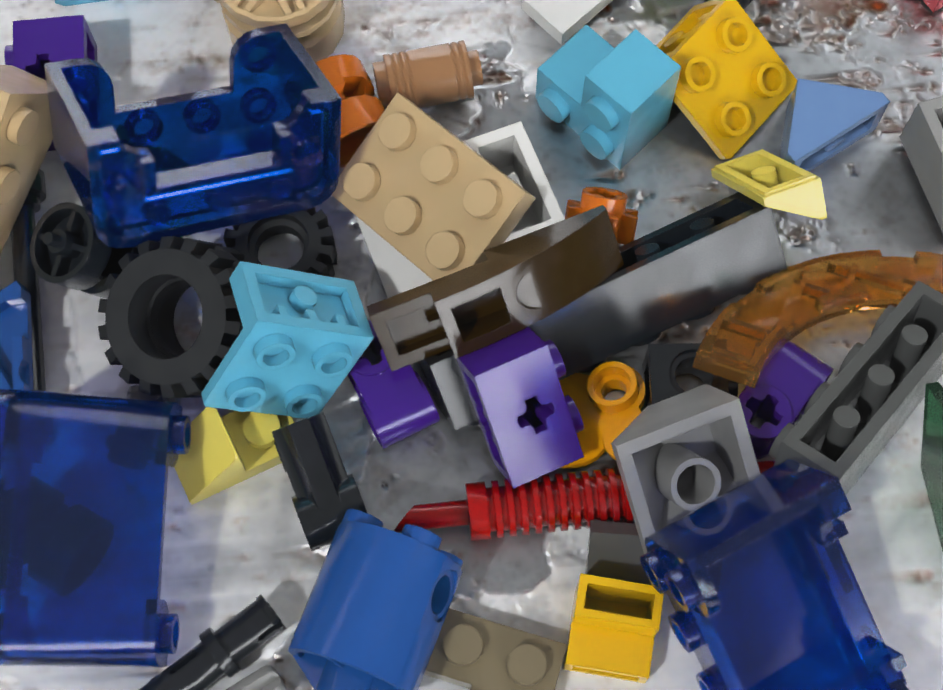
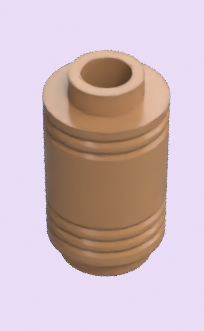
M464 40L457 43L452 42L450 44L445 43L407 50L406 52L401 51L391 55L385 54L383 55V61L372 63L378 98L385 109L396 93L406 97L419 108L467 98L473 99V86L483 85V74L478 51H467Z

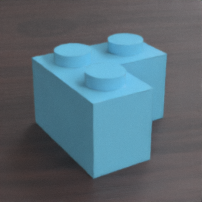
M585 25L537 69L535 98L545 115L554 122L561 123L563 121L580 136L582 144L594 157L600 160L606 158L621 170L667 126L681 66L636 29L614 48L588 25Z

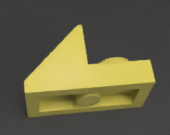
M206 407L166 446L191 505L281 464L272 431L293 424L292 417L238 411L230 412L221 417L217 408Z

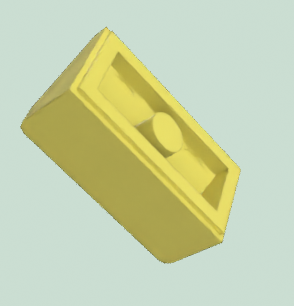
M763 149L715 165L711 169L714 179L764 207L821 220L827 218L821 178Z

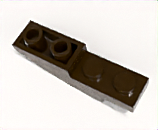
M605 206L596 207L484 250L487 258L486 261L367 306L369 318L391 371L449 349L453 350L457 359L484 348L557 312L609 278L624 266V262Z

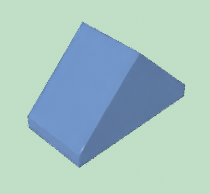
M798 78L786 109L780 158L810 172L874 131L890 101L882 92Z

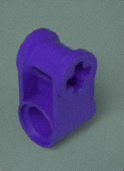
M368 320L374 339L366 349L371 348L374 354L381 355L382 361L371 365L370 361L367 358H362L361 355L348 373V378L359 397L360 406L382 449H385L439 422L440 417L425 384L418 373L413 370L411 364L391 371L371 320Z
M779 335L753 372L749 383L738 397L756 459L769 456L770 448L781 430L790 422L794 424L800 415H804L805 408L814 392L823 382H827L834 371L833 367L783 335ZM756 417L762 418L765 421L760 429L751 424Z

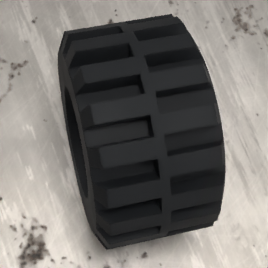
M164 236L161 237L160 242L147 240L138 245L139 254L126 253L118 261L122 269L121 273H110L104 286L110 289L108 299H100L98 312L105 313V325L98 326L100 340H109L111 346L105 352V355L110 365L123 366L119 376L127 384H139V391L150 396H162V398L202 397L201 392L243 329L229 278L238 263L244 261L245 255L236 249L223 247L222 244L190 238ZM192 286L201 302L202 325L196 341L185 351L175 334L174 312L180 297Z

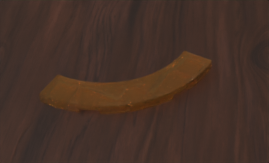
M864 250L823 256L789 266L757 282L752 292L737 303L731 302L721 312L704 336L696 352L693 368L755 388L763 370L772 357L787 342L818 323L858 311L887 308L890 304L896 307L918 280L943 294V254L916 251L914 258L882 256L880 250Z

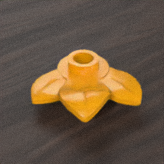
M610 361L598 365L592 370L590 375L575 373L559 381L564 396L569 395L575 402L584 424V430L576 433L584 457L561 468L574 469L585 467L597 461L605 451L616 460L611 443L641 413V408L646 399V388L642 376L631 366L622 362ZM613 390L626 392L619 399H605L606 395Z

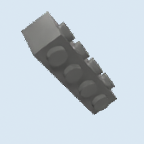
M918 280L896 307L890 304L883 311L872 330L871 337L863 345L858 342L852 347L842 362L837 377L831 384L823 382L810 398L802 418L796 425L791 422L788 423L776 437L769 451V456L775 459L768 483L769 487L823 522L826 521L942 376V293Z

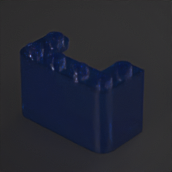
M286 23L256 28L246 32L236 40L231 48L229 58L230 86L115 106L114 88L107 70L99 62L88 58H75L44 64L55 149L97 237L107 246L131 248L147 240L161 241V237L164 236L181 237L310 209L321 205L329 199L337 188L340 170L342 98Z
M785 459L645 538V546L648 553L640 557L641 565L654 588L660 594L666 591L675 613L668 616L669 624L682 647L688 653L694 651L703 669V671L696 674V680L701 690H909L906 687L905 676L901 671L907 667L903 654L884 643L839 542L840 538L849 533L844 521L838 519V517L852 509L837 477L794 460Z

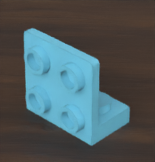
M240 261L230 276L229 281L243 329L201 392L204 406L238 412L291 416L293 418H309L319 414L374 339L355 282Z

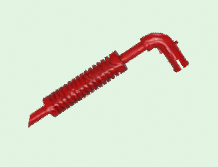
M775 461L757 462L767 499L783 500L787 520H794L802 569L800 571L801 578H815L819 574H821V577L843 573V565L840 563L832 516L838 514V508L836 507L826 521L823 522L768 486ZM606 468L605 475H602L600 469L592 470L591 477H589L588 471H580L579 478H576L575 472H568L567 479H563L562 473L554 474L553 481H550L549 475H543L541 482H537L536 478L514 489L506 479H503L504 486H499L498 480L491 481V487L486 488L485 482L466 483V500L414 505L399 522L394 531L402 532L405 524L415 525L426 530L469 525L471 541L491 539V532H496L497 538H504V531H509V536L513 537L517 536L518 529H521L522 535H529L530 528H534L535 534H541L545 526L549 533L555 532V525H559L561 531H568V524H572L573 529L578 530L581 529V523L584 522L586 528H589L590 520L620 522V518H622L624 523H632L633 515L619 468L617 474H615L613 468Z

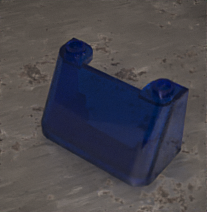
M0 389V666L167 667L168 654L176 653L180 633L178 614L169 613L167 602L160 600L168 467L176 465L179 454L187 455L191 444L190 417L182 415L183 407L177 402L39 390Z

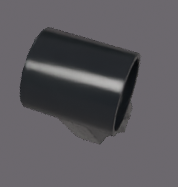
M324 412L272 431L275 440L274 444L283 468L287 472L295 492V496L291 498L311 551L332 543L347 509H356L367 513L352 474L347 475Z

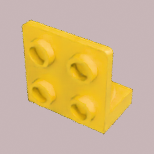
M710 0L694 5L656 45L681 66L673 99L674 103L721 160L731 159L794 90L797 79L737 0Z

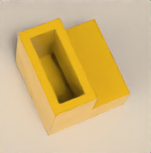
M580 573L575 589L563 670L646 683L650 675L654 637L660 628L665 587Z

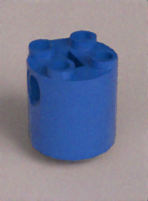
M356 509L346 510L287 649L297 661L314 690L419 689L463 573L461 570L463 561L457 556L439 549L442 542L441 537L422 527L405 524L402 532L398 533L383 528V522L368 513Z

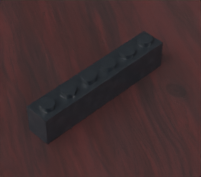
M737 192L621 246L619 250L624 266L577 300L530 325L529 328L543 341L551 339L558 348L566 369V375L558 378L560 381L577 372L592 371L598 365L605 363L608 357L631 346L647 345L658 339L661 332L686 320L692 321L704 318L714 311L715 306L738 295L756 293L765 288L768 281L788 272L772 210ZM449 349L420 360V365L437 407L453 428L458 430L464 426L479 425L453 350Z

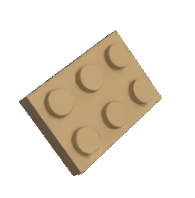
M396 93L328 191V193L433 281L486 261L487 258L484 250L503 244L536 199L421 108L399 93Z

